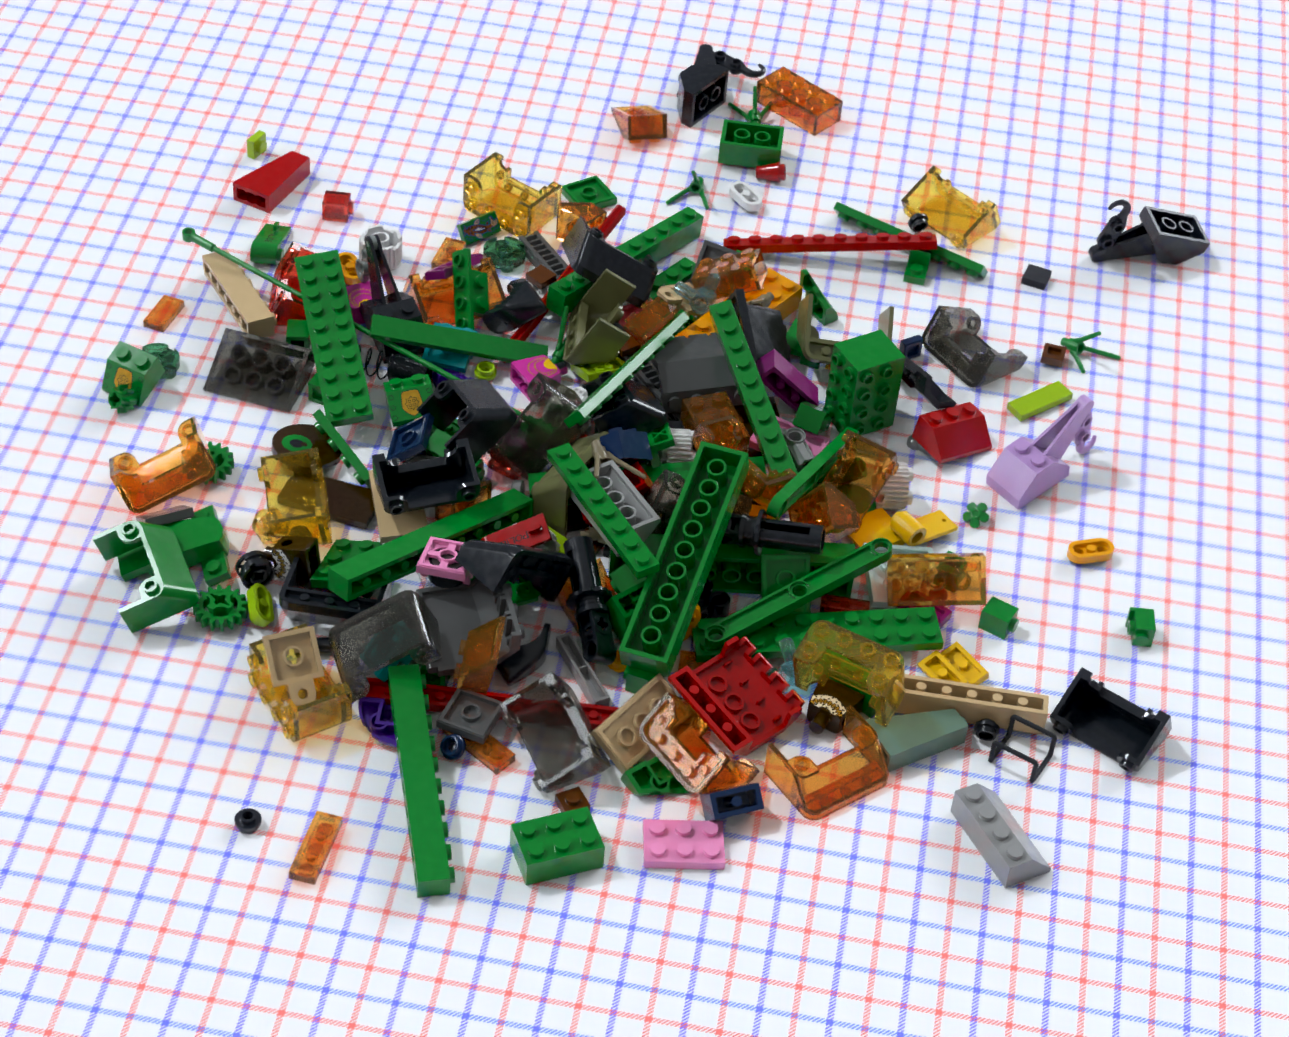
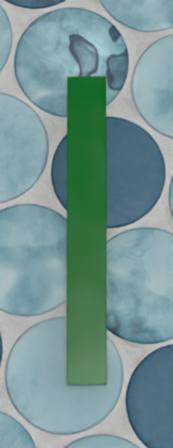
M373 314L371 317L369 338L509 363L539 355H546L548 357V345Z

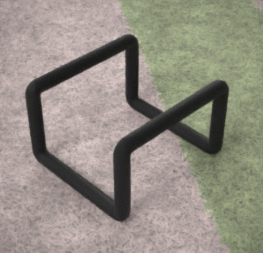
M1012 715L1007 734L1001 742H992L988 761L992 763L1003 749L1033 764L1029 781L1034 783L1053 756L1057 735L1018 715ZM1015 720L1052 738L1048 754L1040 766L1037 760L1005 745L1012 735Z

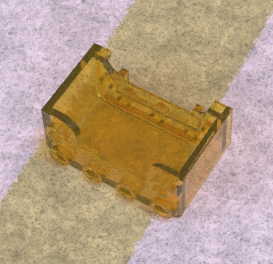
M494 152L464 174V207L467 211L477 216L495 211L501 229L518 238L521 235L524 237L531 235L560 214L562 185L553 181L548 187L543 186L538 191L512 178V168H505L502 163L504 156Z
M818 620L814 622L792 656L796 687L807 691L809 685L819 683V685L824 686L829 677H832L872 695L869 707L876 711L875 722L887 727L904 698L905 665L902 654L829 621Z
M304 623L285 631H290L308 626ZM262 639L249 644V655L247 656V662L250 667V673H248L249 682L253 688L256 687L258 689L262 703L264 705L268 704L270 707L272 718L275 722L279 721L286 739L297 742L352 720V690L346 682L335 684L323 667L325 676L313 679L316 689V700L296 707L294 702L287 698L285 685L272 687ZM290 649L289 654L286 655V659L291 660L292 664H296V659L300 658V654L295 653L294 649ZM298 691L299 698H305L304 691Z

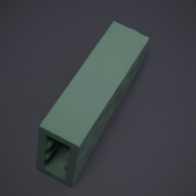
M954 708L863 720L860 738L888 773L965 743L969 726L966 719L961 717Z

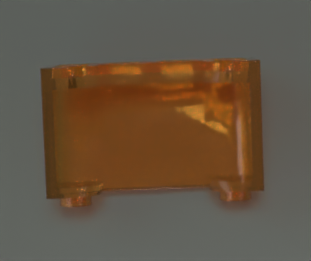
M491 257L480 259V266L473 268L472 265L471 268L488 275L489 310H491L496 305L501 304L502 300H506L493 261ZM419 273L408 275L403 292L414 298L422 314L423 323L434 325V322L454 325L453 275L446 279L426 281L425 276L421 280ZM474 316V320H475V319L482 318V317Z
M732 415L701 422L692 436L693 444L697 450L701 441L738 450L737 446L742 438L736 435V426L740 422ZM749 460V471L741 491L764 508H767L772 498L797 474L789 468L785 469L782 473H779L776 469L772 470L767 476Z
M195 416L179 425L177 433L181 444L141 464L138 463L133 454L127 452L120 453L109 459L110 478L130 511L134 513L145 512L213 477L216 470L215 463Z
M847 429L841 438L845 442V446L842 451L838 450V459L817 491H811L810 497L803 495L798 503V507L804 522L825 525L828 530L851 535L853 532H858L862 525L863 517L890 476L896 474L899 463H897L896 452Z
M666 692L642 721L639 728L641 739L690 793L702 795L749 784L760 772L750 760H735L720 750L716 753L702 737L709 726L684 698Z

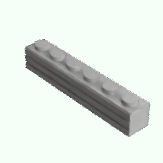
M571 632L556 636L555 647L589 704L609 706V695L588 661L584 659L583 653Z

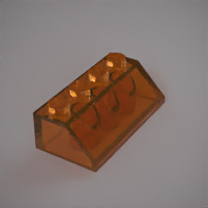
M829 481L823 482L801 497L788 510L790 521L825 525V542L835 543L859 528L860 515L856 511L855 503Z
M983 552L892 554L891 559L885 562L888 607L986 605V556Z

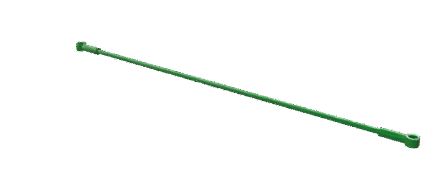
M187 227L182 230L183 241L194 242L210 252H216L302 299L301 292L216 247V244L197 235L195 229ZM354 322L355 329L370 336L369 329ZM376 339L447 379H459L391 341ZM511 407L519 418L525 420V423L547 434L550 441L559 442L562 440L563 429L561 427L550 426L531 415H526Z

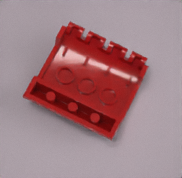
M737 636L725 642L721 653L694 670H691L687 665L670 675L667 679L733 755L747 756L783 733L802 714L801 707L805 704V701L794 689L790 690L787 694L784 693L790 685L778 671H774L770 676L768 675L774 667L761 653L756 654L753 658L751 657L757 651V648L746 636L740 640Z

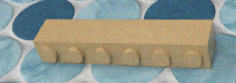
M216 252L202 255L204 275L249 342L275 335L276 316L273 312L269 311L267 302L261 299L259 291L253 288L250 278L247 279L244 269Z
M897 673L891 712L912 714L955 708L959 715L964 717L969 724H975L982 719H991L1000 728L1008 729L1011 716L1018 715L1045 728L1048 717L1049 696ZM1015 720L1013 730L1043 735V733Z

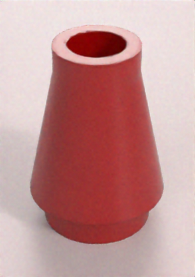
M777 162L756 166V179L761 178L775 182L785 180L786 165Z

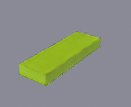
M1057 381L1008 402L1007 409L1016 418L1023 421L1071 400L1073 393L1060 381Z

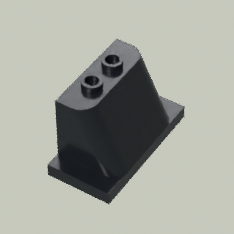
M735 289L727 300L731 299L756 366L757 360L773 349L791 363V348L787 344V328L783 324L781 312L777 309L747 304L744 289Z

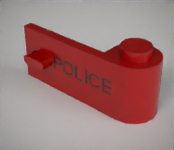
M541 513L489 534L481 540L534 548L551 541L552 537L545 516Z

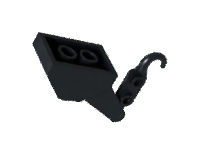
M709 44L700 45L694 65L683 70L678 77L677 110L680 122L691 128L726 102L729 71L733 75L743 74L747 77L758 78L766 73V68L764 65L758 64L761 70L753 71L747 68L741 59L729 56L724 51L714 52L713 47Z
M1121 199L1114 201L1108 207L1109 210H1112L1114 207L1121 205L1123 209L1118 215L1109 219L1097 237V244L1089 248L1088 254L1093 262L1155 254L1159 262L1177 265L1204 253L1210 242L1195 215L1145 206L1139 214L1141 224L1122 232L1127 225L1131 204L1127 200Z

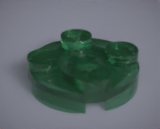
M504 236V240H497V237L488 240L483 246L484 263L493 268L501 269L504 273L512 272L513 268L521 266L525 261L526 250L524 249V244L516 238Z
M151 343L142 347L143 351L158 357L165 372L160 379H173L176 376V372L180 367V356L175 348L173 351L164 343Z

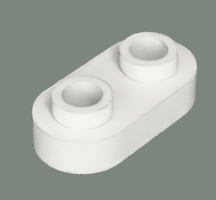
M735 181L730 184L729 195L748 212H755L761 209L763 198L748 183Z

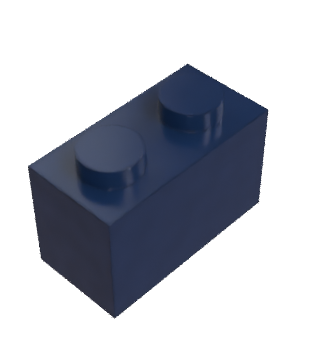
M622 427L608 430L609 434L600 437L601 445L607 451L629 465L637 461L639 464L653 460L647 432H639L636 428L622 430Z
M759 783L745 784L700 795L705 821L718 820L764 809Z

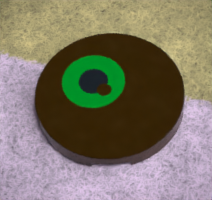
M289 425L278 430L272 438L271 451L273 456L288 464V468L308 473L322 472L323 468L332 465L336 466L342 456L339 450L334 452L327 442L330 439L326 433L321 435L314 425Z

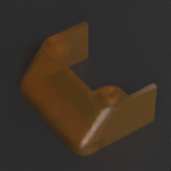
M852 705L847 706L842 734L854 748L826 762L816 765L806 756H795L787 760L773 743L768 744L764 773L799 813L808 820L822 819L887 785L889 771L877 733Z

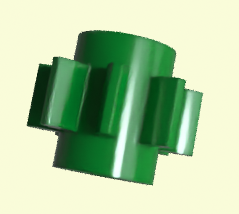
M128 384L112 387V391L108 396L111 409H117L118 414L134 410L133 406L137 403L135 390L128 389Z

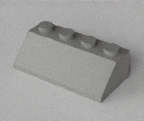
M613 460L600 464L599 478L596 480L642 541L645 542L660 523V517ZM594 467L589 470L594 476ZM570 489L572 500L615 555L619 557L620 555Z
M978 783L955 791L950 810L1004 888L1050 872L1051 868L995 791Z

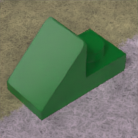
M910 250L903 282L924 286L931 263V253Z

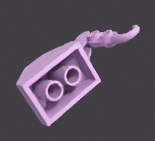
M1085 394L1081 395L1035 440L1021 436L1006 446L987 473L986 484L1019 510L1069 476L1070 466L1062 461L1061 458L1071 441H1074L1076 452L1079 454L1087 453L1096 442L1097 436L1093 435L1088 444L1085 445V442L1091 436L1090 427L1093 420L1091 410L1094 406V401Z

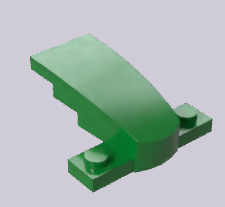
M213 505L194 512L195 516L191 519L162 525L170 527L174 531L189 568L201 562L205 582L208 587L215 586L232 578L227 559L229 540L218 520L216 509ZM144 545L117 556L121 577L125 582L147 572L151 577L155 575Z

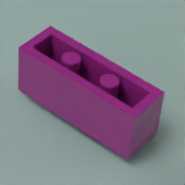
M775 349L757 360V369L763 384L796 413L802 402H809L819 406L818 387Z

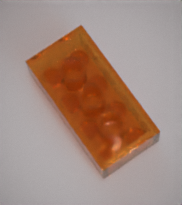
M784 66L757 81V103L764 107L768 105L770 107L769 110L813 136L836 124L841 119L842 100Z

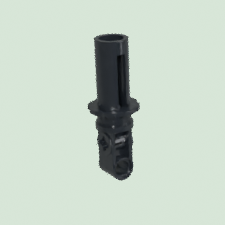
M760 509L758 516L755 517L750 516L748 513H743L742 515L732 513L721 544H734L741 548L751 546L754 547V553L757 556H760L763 548L822 555L826 527L825 525L768 519L765 509Z
M575 536L566 540L563 544L565 554L574 561V568L569 576L572 593L568 595L565 603L567 608L576 611L574 616L578 623L584 659L588 662L611 665L616 658L617 650L614 644L612 625L609 620V607L606 605V602L613 595L611 591L601 585L592 538L589 536Z

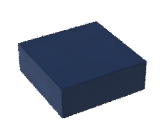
M920 335L903 339L900 342L899 350L909 359L921 355L923 338Z

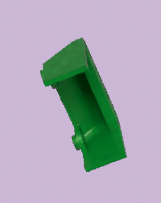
M130 520L92 536L105 561L144 545L155 575L141 583L139 587L140 600L118 609L131 633L187 610L198 602L199 593L177 536L172 528Z

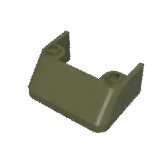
M607 268L570 314L563 355L565 362L570 365L606 364L610 361L613 362L617 358L619 350L629 340L630 335L613 324L615 322L618 323L623 317V303L636 289L635 285Z
M808 294L799 303L797 340L807 360L831 365L833 347L839 341L819 338L817 329L811 325L813 294ZM889 306L879 315L878 330L881 329L891 341L894 318L893 306Z
M608 432L596 433L571 443L572 448L588 469L595 466L591 442L597 439L600 440V437L609 434ZM552 466L541 480L535 482L532 486L531 495L534 500L533 517L543 513L547 525L565 537L567 535L568 499L571 497L569 486L555 467Z

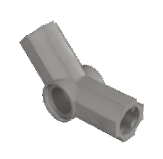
M796 427L789 428L788 430L781 428L795 467L800 472L815 458L805 441L806 433Z

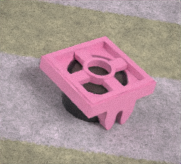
M430 536L416 565V573H420L424 577L428 576L431 583L441 588H453L462 583L470 585V580L473 578V575L455 560L464 542Z

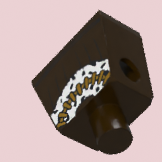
M283 536L273 547L267 546L264 549V553L268 556L269 561L274 564L275 575L282 580L286 579L294 557H299V586L309 590L312 589L310 579L321 563L318 538Z
M822 675L808 704L806 718L810 721V730L815 734H821L825 729L834 734L840 733L861 714L865 695Z

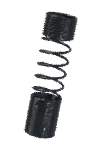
M372 347L368 349L364 367L368 377H372L376 373L379 380H383L386 376L388 380H391L393 378H410L415 374H428L431 381L433 370L409 357L401 355L394 357V353L390 355L387 373L383 378H380L378 369L383 359V350L379 352L376 370L372 375H369L367 366L372 356Z

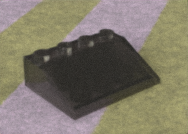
M225 328L203 390L290 413L309 381L315 364L312 350Z

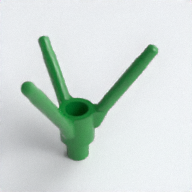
M753 86V109L748 114L731 102L728 105L748 122L760 124L763 116L772 107L774 101H770L760 113L757 110V86Z
M692 171L694 179L691 184L666 201V204L669 205L688 192L698 193L701 196L705 209L708 210L709 205L703 189L704 179L700 176L698 177L696 172Z
M568 306L564 307L558 342L551 359L553 364L561 361L564 362L563 355L566 337L564 341L563 338L569 310Z
M1101 331L1080 338L1068 339L1064 337L1061 340V345L1067 347V350L1070 351L1081 373L1086 372L1078 356L1083 351L1117 360L1121 359L1119 355L1085 346L1084 341L1100 336Z

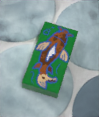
M490 211L457 225L463 245H469L501 231L495 211Z

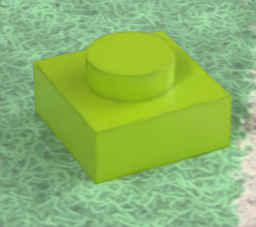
M258 130L247 139V157L251 159H256L267 150L266 133Z

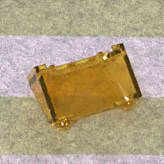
M933 165L901 200L904 207L903 211L908 217L911 218L916 213L926 214L928 217V227L950 240L956 248L969 246L995 230L1001 224L995 203L990 200L986 203L984 201L978 203L954 188L951 180L941 178L940 174L942 171Z
M318 447L260 457L261 467L257 468L259 481H264L268 509L266 518H262L264 533L269 532L270 537L282 538L283 536L318 538L319 545L332 544L333 538L327 487Z

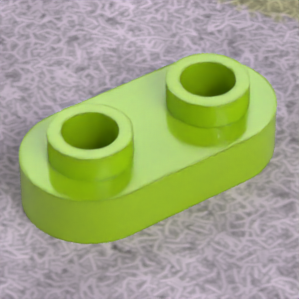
M255 583L247 590L249 618L254 625L266 627L274 620L272 596L265 586Z

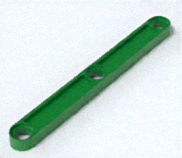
M850 426L846 427L772 498L767 507L766 514L778 520L852 449L859 436V431Z
M885 538L874 539L710 625L705 630L706 646L714 650L721 649L725 642L737 636L741 639L887 562L892 557L891 541ZM878 547H884L888 551L885 553H878L875 551V549ZM796 590H803L806 592V594L803 596H796L793 594V592ZM712 634H721L723 636L720 640L709 638Z

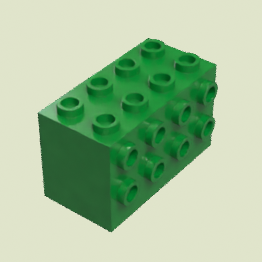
M881 329L834 344L823 409L831 412L829 417L833 418L832 423L839 433L850 426L859 431L858 437L893 426L905 356Z

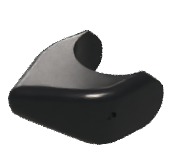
M522 278L511 281L507 285V291L510 295L506 296V300H502L501 304L496 305L494 309L488 310L483 315L484 324L493 333L502 334L513 331L546 312V305L526 279Z
M550 623L544 624L540 635L534 641L521 645L519 651L495 666L507 686L514 685L543 665L550 642Z

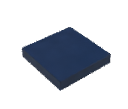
M427 413L395 429L386 460L392 462V459L396 458L397 463H400L426 450L435 418L430 413Z

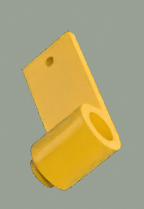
M941 510L916 519L908 511H898L890 520V528L908 546H917L955 532L958 529V526Z

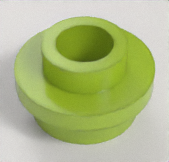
M481 361L475 367L474 375L477 379L490 381L496 377L497 369L492 362Z

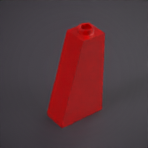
M290 151L233 182V199L270 213L310 175V157Z

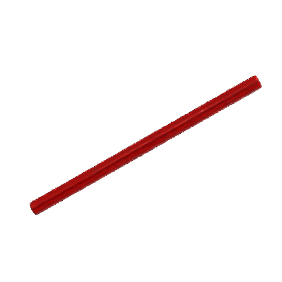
M620 204L615 206L598 228L604 233V239L609 236L626 214V208ZM570 264L556 281L574 272ZM548 292L542 298L545 305ZM547 308L545 313L519 327L510 339L525 341L548 313L549 309Z

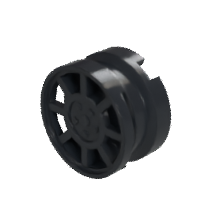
M259 550L244 554L239 558L235 566V570L243 585L248 589L255 583L266 586L275 575V569L268 556Z

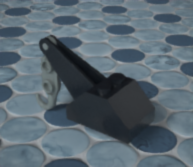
M377 234L365 236V246L361 251L362 261L360 262L357 259L355 267L361 282L366 283L370 279L372 299L361 302L359 307L367 328L370 330L373 314L423 323L422 314L414 298L402 291H398L379 236ZM380 272L387 292L386 296L384 295ZM372 338L378 352L383 350L382 360L384 364L388 363L392 353H394V357L396 355L405 356ZM393 342L415 355L423 354L425 347Z

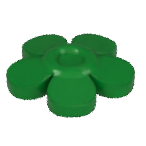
M974 502L967 505L969 512L963 514V520L970 522L972 528H978L980 521L983 523L988 522L987 505L985 503H979L978 505Z

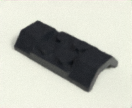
M905 356L902 382L910 388H915L936 409L954 407L957 404L932 380L933 377Z

